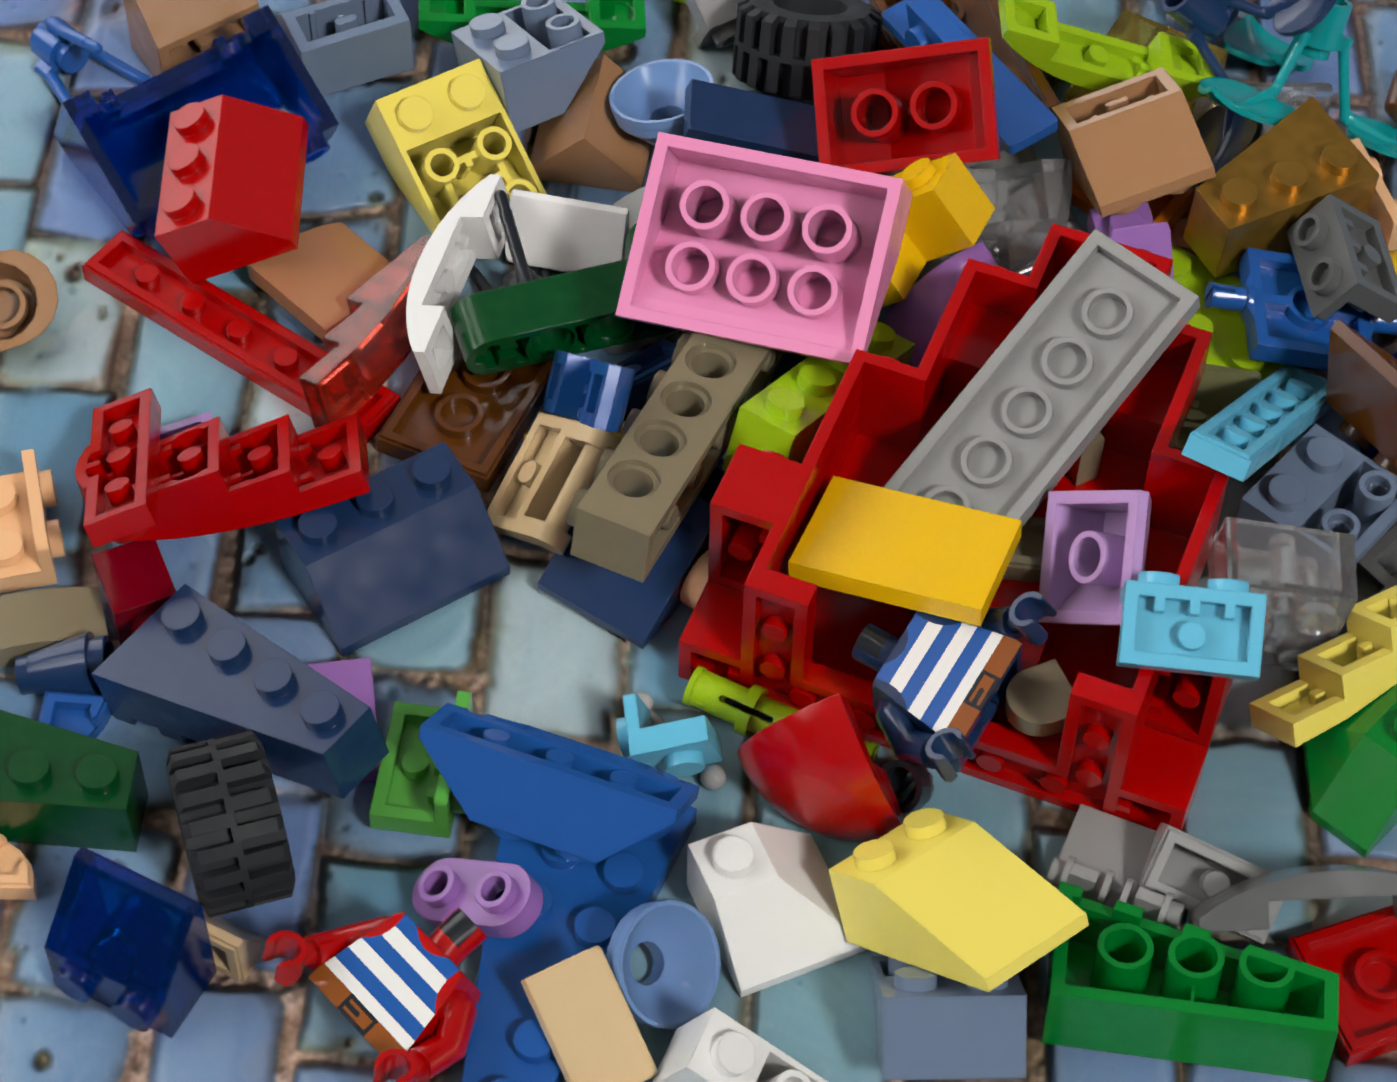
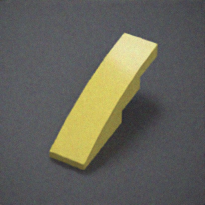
M1397 585L1345 608L1347 632L1298 655L1299 680L1250 702L1251 727L1296 748L1348 719L1396 685Z

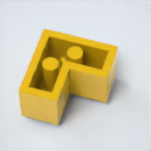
M956 152L930 161L929 158L919 159L910 164L904 171L891 175V177L904 179L913 196L899 256L882 307L906 299L926 262L973 247L995 210L991 201Z

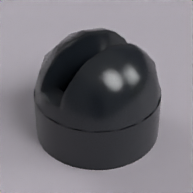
M902 760L890 761L881 767L886 770L902 814L917 811L930 801L934 791L933 776L926 767ZM915 779V787L904 800L899 794Z

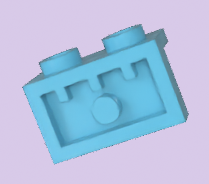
M1160 571L1139 572L1138 581L1126 580L1121 588L1120 603L1122 604L1116 666L1257 681L1260 678L1267 594L1250 593V583L1236 579H1209L1207 588L1180 585V576L1177 574Z

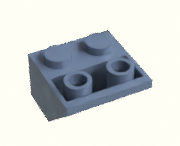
M324 0L267 17L268 27L306 101L414 69L410 19L400 0Z
M522 0L520 5L498 14L487 13L473 18L469 25L451 32L458 65L462 66L480 58L516 133L565 114L606 42L604 31L563 0Z
M1315 424L1241 498L1230 544L1281 578L1345 576L1397 522V476Z
M871 956L877 1059L883 1080L1026 1078L1027 995L1018 974L992 991L986 992L888 956Z

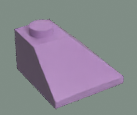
M1048 491L1039 593L1057 611V615L1055 617H1043L1037 622L1045 624L1120 626L1122 604L1120 603L1121 588L1126 580L1138 581V573L1145 571L1152 505L1151 496L1148 491Z

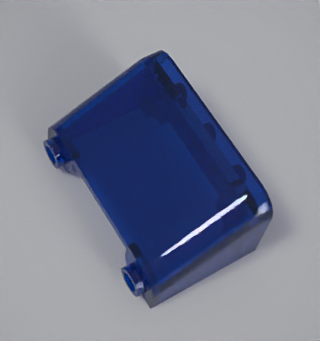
M268 5L242 17L241 22L246 28L245 32L237 33L228 40L222 35L213 40L209 51L117 95L114 94L112 89L104 91L100 95L98 104L93 99L89 90L62 102L54 131L57 141L69 160L131 236L139 237L145 235L148 241L156 240L154 235L170 113L179 110L186 104L201 102L223 94L303 116L309 124L305 165L317 160L330 150L331 147L327 141L334 135L339 122Z

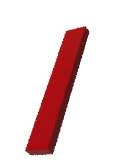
M123 230L116 234L82 265L84 280L323 425L357 413L366 432L367 444L382 429L401 399L400 395L209 281L202 280L191 284L172 259Z

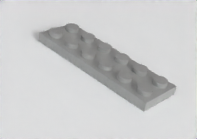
M1095 228L884 488L1022 520L1023 527L1048 496V491L1053 490L1201 307L1199 296Z

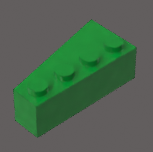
M1060 881L1058 890L1086 912L1089 926L1049 952L1041 1043L1324 1082L1338 1035L1339 974L1250 944L1244 951L1218 943L1211 937L1212 931L1188 923L1185 924L1182 931L1143 918V908L1119 900L1116 901L1113 908L1084 898V888Z

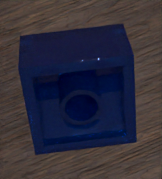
M83 846L80 847L73 857L44 946L53 974V981L63 993L77 1001L88 1002L91 998L111 1008L123 1023L135 1030L146 1032L149 1028H152L173 1038L217 973L203 906L201 903Z

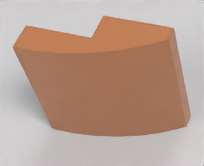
M342 222L325 224L299 233L298 249L247 265L249 279L328 346L364 319H367L377 327L405 307L411 279Z

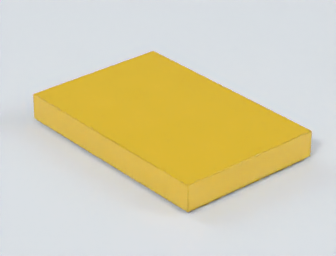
M833 476L788 562V576L818 585L819 587L981 627L1021 539L1022 520Z

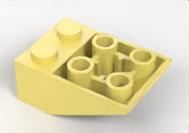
M480 58L375 100L365 120V125L389 174L432 234L453 206L489 174L502 176L509 199L513 189L547 194Z

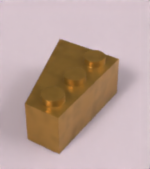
M1311 96L1215 173L1216 177L1206 180L1196 188L1183 239L1216 279L1239 270V261L1247 247L1280 253L1291 251L1292 248L1287 235L1289 227L1329 194L1367 214L1380 174L1317 100Z

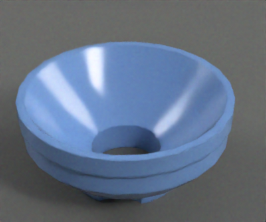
M662 59L639 65L621 76L611 88L609 95L611 111L621 129L632 136L645 140L649 144H656L658 132L683 136L685 89L691 79L714 83L713 76L707 68L691 60Z
M659 900L641 904L630 910L620 920L611 936L606 959L636 1022L651 1028L675 1029L700 1016L707 1009L715 995L719 982L721 967L720 950L713 928L706 917L695 907L675 900ZM640 943H644L652 953L653 969L650 976L640 984L631 974L630 957L633 950Z

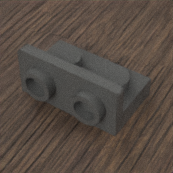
M1329 194L1291 225L1287 231L1311 315L1321 321H1325L1348 303L1356 311L1362 313L1366 311L1390 324L1397 319V275L1380 223L1375 218Z

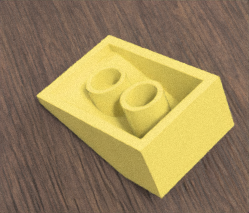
M924 808L910 813L904 818L903 824L879 839L869 840L858 845L854 849L853 855L828 869L847 942L986 992L992 991L1089 926L1086 912L976 822L944 813L938 808Z

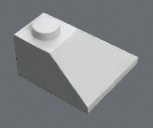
M749 822L688 844L687 888L698 911L706 917L715 932L720 956L740 998L867 951V949L851 944L846 940L828 871L829 868L811 834Z

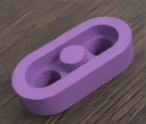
M444 858L432 863L420 874L414 885L412 902L416 912L435 929L459 907L487 937L511 938L525 932L537 920L543 906V892L538 882L516 864ZM505 889L503 894L496 900L497 894Z

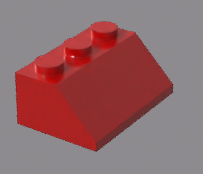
M223 94L201 102L186 104L179 110L170 113L154 237L191 284L298 249L309 124L303 116Z

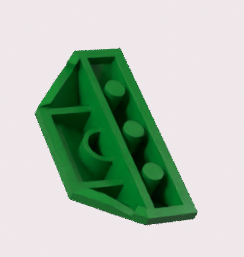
M1397 684L1348 719L1303 743L1305 769L1310 793V819L1364 858L1397 824Z

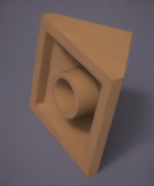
M605 54L595 59L565 114L539 124L530 161L541 181L633 192L644 187L653 145L626 133L615 121L610 107L609 95L613 85L626 72Z

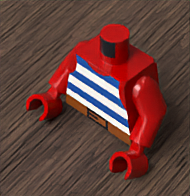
M459 907L429 936L402 911L390 917L384 915L307 935L304 938L293 931H277L267 939L262 960L270 961L278 957L288 959L277 966L274 976L275 981L282 986H292L298 982L304 966L315 970L308 978L379 1053L375 1059L373 1082H386L392 1079L397 1080L396 1082H426L460 1061L466 1055L477 1015L476 1004L482 992L461 972L458 966L487 936Z

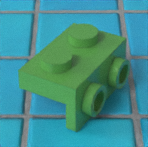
M458 690L455 705L465 707L470 712H473L472 692ZM394 702L385 741L389 753L380 763L369 811L370 828L451 838L455 814H465L419 739L421 724L442 707Z

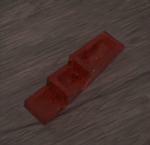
M425 234L346 298L351 315L323 337L328 354L299 377L314 428L355 414L376 394L411 352L412 347L406 326L408 290L418 259L430 239V235Z

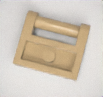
M539 412L487 509L495 532L542 546L551 552L563 555L572 538L567 533L571 527L567 524V515L571 502L581 487L589 490L594 482L595 471L603 452L607 447L616 449L620 439L609 431L581 424L580 421Z

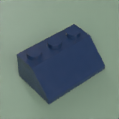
M444 441L370 476L371 492L330 506L275 521L281 567L342 657L510 574V565L476 484Z

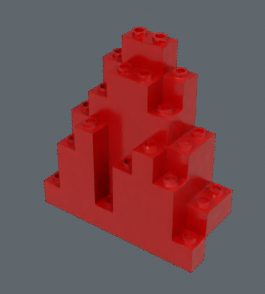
M1052 223L1029 276L1010 271L1002 266L990 265L968 258L918 368L901 363L889 356H878L856 349L802 463L789 460L774 451H761L739 443L710 502L708 581L679 639L678 677L689 680L694 670L700 665L709 672L747 688H751L754 684L764 687L768 690V697L797 710L840 693L849 699L863 739L892 749L875 720L876 710L873 707L872 684L878 672L853 660L851 655L856 640L869 623L901 638L918 611L819 587L818 585L788 576V562L832 477L837 476L884 487L1085 242L1090 233ZM1119 243L1170 277L1173 259ZM1186 324L1100 430L1105 441L1098 478L1075 486L1066 472L1052 491H1148L1151 496L1152 505L1145 571L1177 574L1180 576V585L1197 587L1213 545L1229 476L1182 455L1183 451L1178 450L1182 427L1204 374L1213 332ZM1048 496L1032 516L1046 517ZM1002 579L989 608L1011 606L1016 598L1026 592L1035 591L1039 593L1040 583ZM1039 623L1048 632V638L1044 644L1038 646L1031 644L1024 635L1016 639L1022 642V671L1056 659L1069 681L1072 690L1063 731L1045 737L1030 736L1018 731L1006 717L1004 699L973 749L976 757L972 760L968 758L960 773L1078 812L1080 804L1155 831H1157L1161 822L1182 831L1199 786L1208 749L1233 678L1116 666L1120 626Z

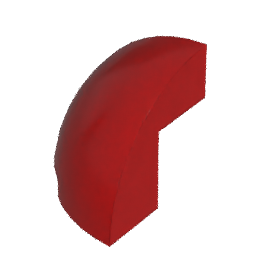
M840 693L809 705L769 725L745 741L736 752L745 774L759 794L781 815L808 830L832 839L866 842L879 839L903 824L904 817L886 770L872 762L849 699Z

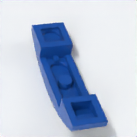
M556 350L541 409L553 414L578 419L581 424L592 428L620 433L636 370Z

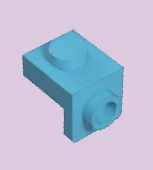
M638 694L623 695L625 717L617 718L616 732L624 757H631L635 761L653 766L676 777L692 776L702 772L706 764L724 761L720 735L705 715L653 725L651 711Z

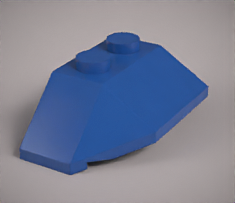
M446 703L422 723L420 727L419 739L469 820L491 827V830L502 838L509 840L527 839L553 848L558 856L574 862L591 861L598 863L675 824L695 802L700 786L679 780L676 776L653 766L530 725L490 714H476L470 712L465 707Z

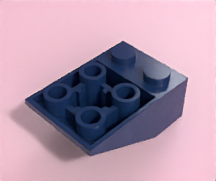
M721 458L643 583L570 555L574 527L571 526L567 533L572 538L564 554H554L537 583L538 589L639 648L644 649L681 605L680 592L689 571L696 561L709 550L710 502L725 474V471L722 470L725 459Z

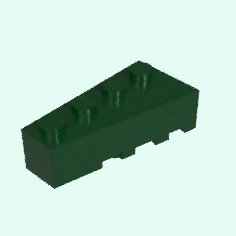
M0 710V833L7 838V841L137 852L149 795L139 752Z

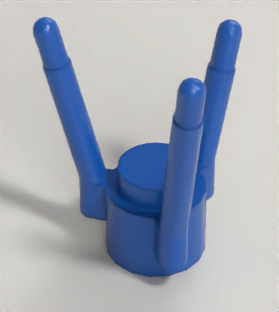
M50 16L44 19L32 32L30 48L40 58L34 66V71L48 82L71 121L83 135L90 132V126L58 74L78 72L85 66L89 57L161 97L169 95L170 91L166 86L103 50L100 43L78 32L60 17Z

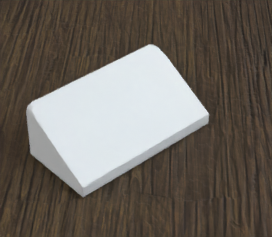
M518 189L512 190L510 208L513 212L528 266L571 272L624 260L626 237L630 230L628 208ZM506 240V261L513 263L509 246Z

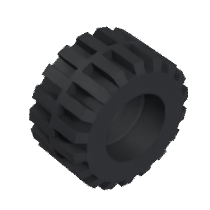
M739 0L732 74L740 82L763 93L789 99L814 101L811 59L878 51L882 23L881 13L861 0Z
M249 729L169 749L166 770L200 907L212 918L292 897L296 881L292 856L271 770L260 739Z

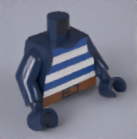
M1035 591L1026 592L1016 598L1011 606L989 608L981 627L918 611L901 638L871 623L862 630L853 647L851 658L878 672L872 684L873 707L876 710L875 720L899 760L936 769L945 782L951 783L958 777V773L967 759L970 758L972 760L976 757L973 749L1005 699L1010 680L1022 671V642L1016 639L1024 635L1031 644L1037 646L1044 644L1048 638V632L1037 621L1043 617H1055L1057 615V611L1040 593Z

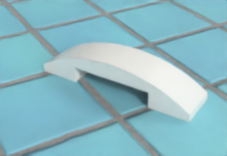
M489 174L453 206L426 243L412 275L406 304V326L413 353L430 393H442L460 351L448 318L450 309L459 300L475 260H498L506 242L495 199V193L498 190H504L510 205V199L501 175Z

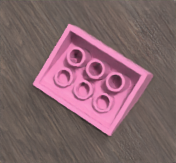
M658 132L615 315L619 318L849 365L856 349L866 352L868 350L899 256L913 195L902 178Z

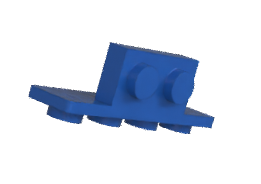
M903 0L882 12L883 25L905 47L978 38L941 0ZM992 52L999 145L1008 154H1015L1058 130V119Z

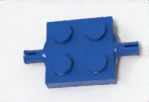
M1247 247L1239 261L1241 287L1210 281L1204 293V301H1206L1204 305L1206 308L1212 307L1239 312L1246 327L1249 359L1328 371L1330 328L1338 319L1370 341L1373 332L1397 336V319L1389 324L1366 311L1363 313L1356 311L1348 303L1325 321L1313 317L1293 254Z

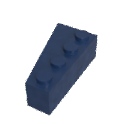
M186 584L91 673L116 719L135 725L137 721L158 727L161 735L183 743L187 738L201 742L251 729L263 744L271 774L342 799L389 753L373 712L368 705Z

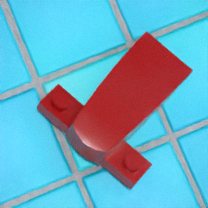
M152 388L93 409L90 445L85 448L79 457L75 468L76 481L85 503L83 527L94 548L113 541L122 544L131 541L180 539L247 528L293 517L371 492L366 432L357 413L299 435L287 414L230 437L218 416L160 440L161 406Z

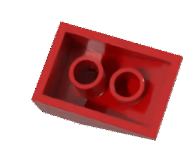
M983 37L811 59L819 163L891 176L904 171L910 164L919 159L929 158L930 161L955 152L966 167L1001 160L991 38Z

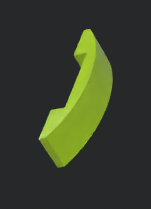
M998 0L1002 38L1024 59L1054 77L1071 84L1098 91L1163 67L1182 89L1185 98L1192 99L1205 97L1197 90L1199 83L1205 78L1214 77L1196 46L1189 40L1158 32L1150 45L1145 47L1058 22L1056 4L1050 0Z

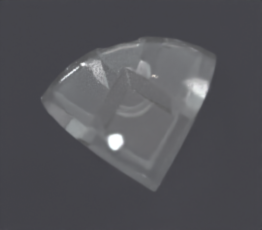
M1040 159L997 169H968L995 207L975 244L983 241L998 266L1029 276L1052 223L1064 227L1067 226L1072 200L1071 159ZM958 251V252L949 254V256L952 257L953 255H955V254H957V253H959V252H961V251Z

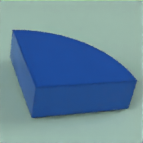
M45 691L38 721L96 739L108 724L112 711L103 695Z

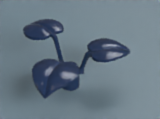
M1161 0L1160 5L1161 9L1166 13V34L1189 40L1196 46L1214 77L1229 79L1211 49L1217 37L1223 36L1225 28L1235 20L1239 10L1264 20L1274 17V29L1280 35L1288 37L1305 33L1319 24L1328 15L1337 0H1270L1271 4L1267 6H1259L1245 0ZM1222 105L1208 110L1196 121V125L1214 165L1215 173L1259 139L1263 123L1244 118ZM1205 181L1198 183L1197 186H1200Z

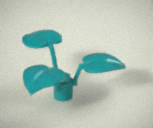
M1337 0L1328 15L1319 24L1305 33L1293 36L1290 44L1267 32L1251 14L1236 22L1226 31L1221 43L1225 51L1258 65H1278L1281 68L1272 85L1263 91L1232 79L1223 77L1205 78L1200 81L1197 89L1203 96L1222 106H1226L1244 118L1263 124L1276 125L1295 110L1294 107L1276 100L1291 71H1309L1314 65V59L1328 60L1331 52L1338 51L1339 121L1348 127L1346 136L1350 139L1359 138L1363 146L1383 155L1397 158V129L1368 117L1354 115L1350 109L1349 51L1354 39L1343 34L1353 8L1351 2L1348 0Z

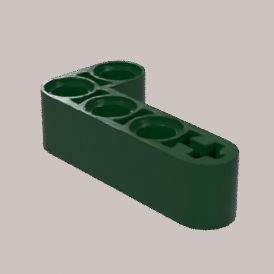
M636 224L628 231L624 260L477 292L457 301L450 309L448 318L468 370L479 375L494 374L553 360L556 350L580 354L677 330L619 318L615 315Z

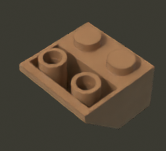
M123 0L132 49L159 83L167 88L264 44L259 3L257 0Z
M1163 67L1051 107L1052 113L1058 119L1057 133L1066 168L1102 218L1109 215L1131 213L1138 209L1142 203L1167 194L1186 193L1194 189L1198 183L1216 177L1214 165L1184 93Z

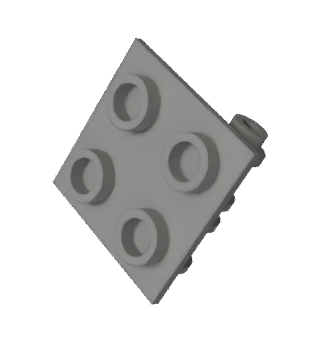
M1080 804L1058 858H1054L1051 863L1046 881L1057 890L1059 889L1060 881L1084 888V898L1113 908L1117 900L1143 908V918L1179 929L1186 911V905L1173 901L1174 893L1167 892L1166 896L1140 886L1138 887L1156 831Z

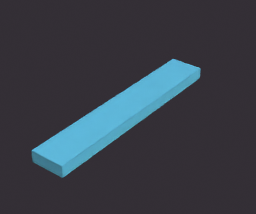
M1284 364L1191 432L1182 455L1244 482L1332 409L1326 402L1327 379L1298 366Z

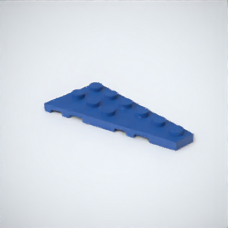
M690 806L675 824L598 863L566 860L558 856L553 848L527 839L509 840L499 836L495 862L516 864L534 878L543 892V906L537 920L522 934L511 938L487 937L483 941L476 987L482 993L476 1004L477 1015L466 1051L462 1082H562L564 1076L520 981L596 945L600 946L605 957H607L611 936L620 920L630 910L639 905L656 901L696 824L697 808ZM505 889L497 894L496 900L503 894Z

